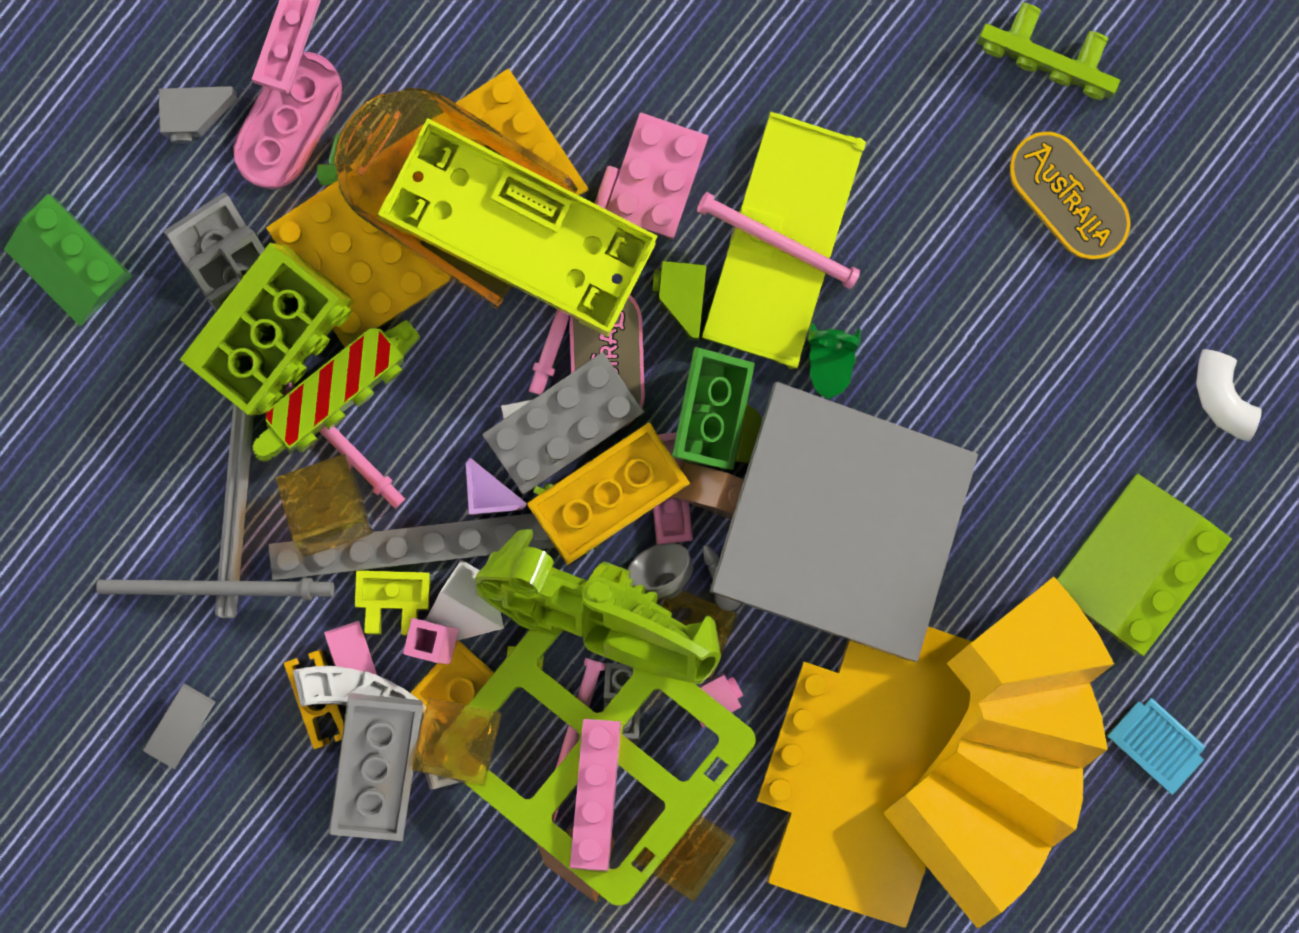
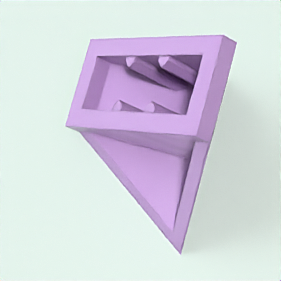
M472 458L466 462L469 515L476 516L523 511L527 508L528 505L525 501Z

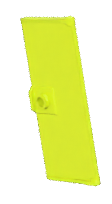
M770 112L739 213L830 259L866 141L862 138L846 136ZM734 227L701 338L787 366L789 369H797L825 273Z

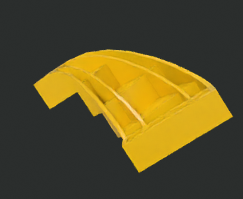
M1055 577L1051 578L947 663L971 692L969 708L959 727L925 774L904 796L883 812L977 929L1002 913L1023 894L1039 874L1051 848L1076 830L1083 801V768L1108 750L1102 715L1090 683L1113 666L1114 662L1095 628Z

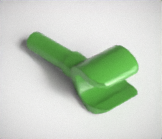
M335 134L329 164L317 165V178L320 185H331L340 178L338 162L344 138L342 135Z

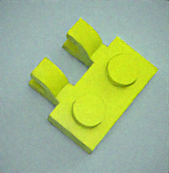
M356 570L355 608H366L364 633L382 635V609H402L401 634L407 636L411 619H418V610H429L430 573Z

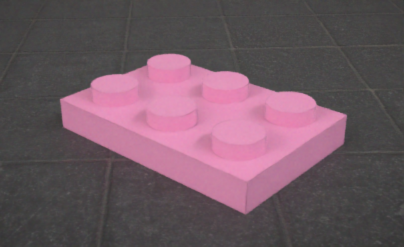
M640 112L607 210L651 233L674 240L709 136Z

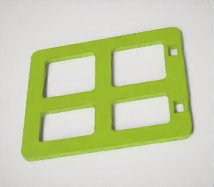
M542 627L539 630H529L437 742L434 748L435 758L441 765L608 902L615 906L627 905L720 791L732 773L736 771L752 751L756 743L755 734L749 726L695 683L660 676L632 667V676L602 712L596 713L538 666L539 660L564 630L556 627L552 631ZM518 688L525 689L577 731L580 736L577 744L531 799H524L471 756L468 750L475 738ZM656 690L665 693L719 737L718 744L688 781H679L623 735L624 727ZM583 719L621 722L618 765L665 803V810L621 865L616 869L609 868V872L571 869L572 837L553 822L555 812L577 787ZM719 758L727 766L713 782L705 773L714 761ZM646 847L655 856L643 871L640 872L632 863Z

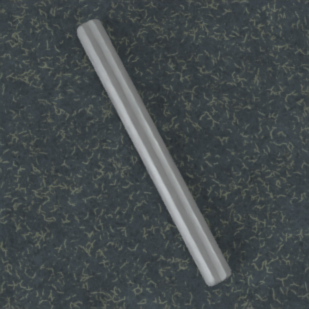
M233 404L218 581L240 580L254 415H247L235 404ZM216 595L215 615L221 618H235L238 596Z

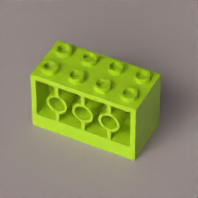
M269 243L179 360L247 415L266 414L270 407L284 397L282 393L290 382L294 385L303 377L307 371V367L304 364L311 355L317 356L324 350L330 341L327 335L335 325L340 327L352 313L349 307L354 299L288 246ZM295 299L298 300V309L296 312L293 308ZM273 328H275L276 336L274 340H272L271 332ZM250 357L253 359L252 369L249 366Z

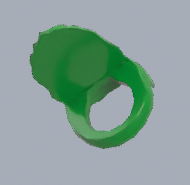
M811 323L808 334V341L811 345L809 354L811 365L810 378L816 391L826 399H831L838 394H842L851 382L852 369L856 362L855 351L861 343V329L858 328L854 335H851L843 330L835 329L818 331L815 324Z

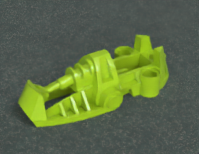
M533 529L517 531L498 552L490 554L485 566L475 577L477 595L495 609L510 617L518 625L529 630H539L542 627L552 631L556 627L577 636H583L584 645L589 651L616 662L660 676L702 684L710 677L720 661L721 653L715 620L710 616H706L703 622L685 626L671 617L672 612L657 604L658 594L653 591L645 594V586L642 584L633 587L634 580L630 578L631 571L605 561L595 568L588 581L552 567L554 561L550 555L538 548L528 547L533 538Z

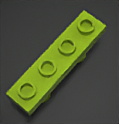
M1023 2L1010 31L1001 30L987 23L981 30L976 43L983 46L982 50L985 53L997 58H1002L1003 55L1017 60L1016 65L1030 72H1036L1037 69L1050 74V80L1060 85L1069 86L1072 83L1084 88L1083 93L1093 99L1103 100L1104 97L1110 99L1116 93L1121 81L1099 71L1097 68L1108 41V37L1098 32H1088L1077 59H1070L1032 43L1030 37L1041 9L1029 3Z

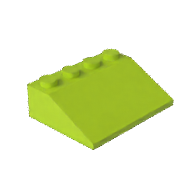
M1136 473L1057 580L1078 604L1088 619L1134 654L1145 656L1232 538L1203 516Z

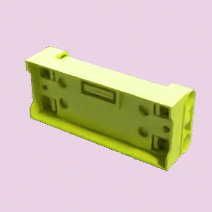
M429 118L426 119L402 170L378 213L379 221L439 248L579 320V323L606 337L609 336L658 237ZM416 172H420L424 177L422 181L415 182L413 175ZM619 274L622 277V282L620 284L613 283V275Z

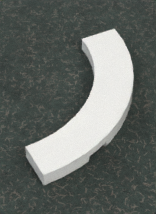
M314 666L293 670L301 706L312 704L347 706L348 693L418 700L404 688L366 671L363 672L338 666ZM423 704L416 757L426 775L429 789L461 783L460 779L441 765L435 758V745L445 734V731L436 720L435 715Z

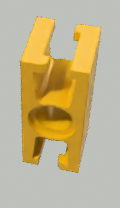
M323 650L308 654L310 660L314 659L316 666H328ZM298 658L284 662L313 749L330 744L329 737L322 739L317 722L318 716L328 712L332 714L340 732L334 735V739L336 742L342 740L345 720L342 705L326 704L320 710L313 708L311 705L301 706L293 670L298 669L296 666L299 665Z

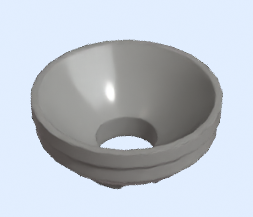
M676 543L658 544L642 551L631 562L628 570L631 571L630 578L634 580L633 587L642 584L645 586V594L654 591L658 594L657 600L662 598L671 599L681 593L682 588L689 581L693 572V563L685 547ZM674 579L673 581L665 585L659 586L662 582L666 580Z

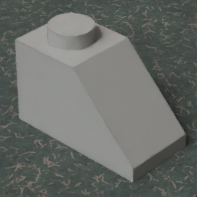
M232 86L159 89L160 133L166 138H170L171 143H191L192 137H202L237 100V92Z

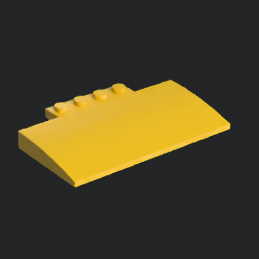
M928 626L918 662H911L850 640L847 641L837 672L803 661L757 797L758 802L790 812L767 878L768 883L906 928L927 866L883 812L904 796L920 780L945 748L969 708L971 692L947 663L972 643V641Z

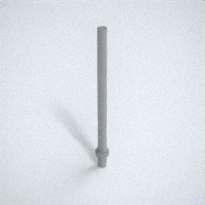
M303 578L302 582L99 579L97 581V593L302 596L303 600H312L313 597H333L334 583L313 582L312 578Z

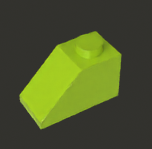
M663 261L662 270L654 269L652 291L659 292V302L686 335L693 341H699L706 265Z

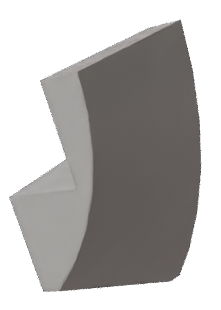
M224 192L163 231L215 312H217L265 250L255 232L245 225L231 199Z

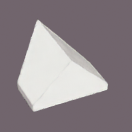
M463 560L459 562L443 586L426 619L434 623L458 628L459 632L456 641L504 629L500 611L477 595L475 577L480 570Z

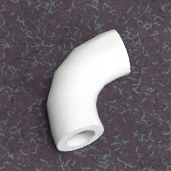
M1203 349L1198 363L1196 380L1202 407L1216 426L1238 439L1249 442L1259 425L1261 408L1243 401L1236 393L1233 384V374L1237 360L1224 353Z

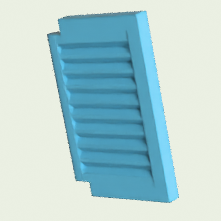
M1152 698L1144 705L1137 701L1106 735L1171 795L1179 789L1204 761L1199 754L1205 749V746Z

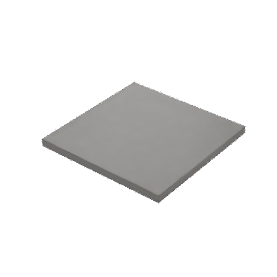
M775 382L709 592L899 658L918 662L978 454Z

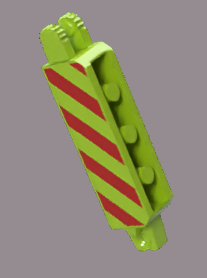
M405 320L384 333L381 329L369 328L270 407L266 413L268 429L259 436V439L256 438V441H253L252 451L256 455V459L268 462V460H272V457H276L285 449L290 455L297 449L300 453L304 452L317 441L315 434L325 426L329 430L337 426L346 417L343 412L355 403L359 407L374 395L372 389L381 381L388 384L399 376L403 371L400 366L404 364V356L420 340V335L414 327Z

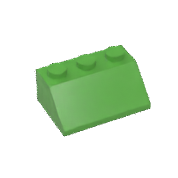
M47 194L21 220L4 248L80 327L133 276L50 194Z
M694 347L672 457L679 461L704 467L733 471L755 363Z

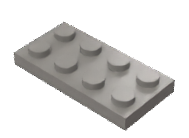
M602 352L482 435L522 494L525 495L641 416L644 411L604 352Z
M348 693L329 826L330 835L403 841L423 709L422 700Z

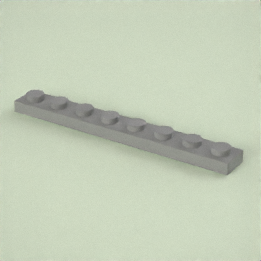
M531 513L269 544L272 580L487 556L492 552H498L517 531L533 529V538L528 547L538 549L556 547L534 514Z

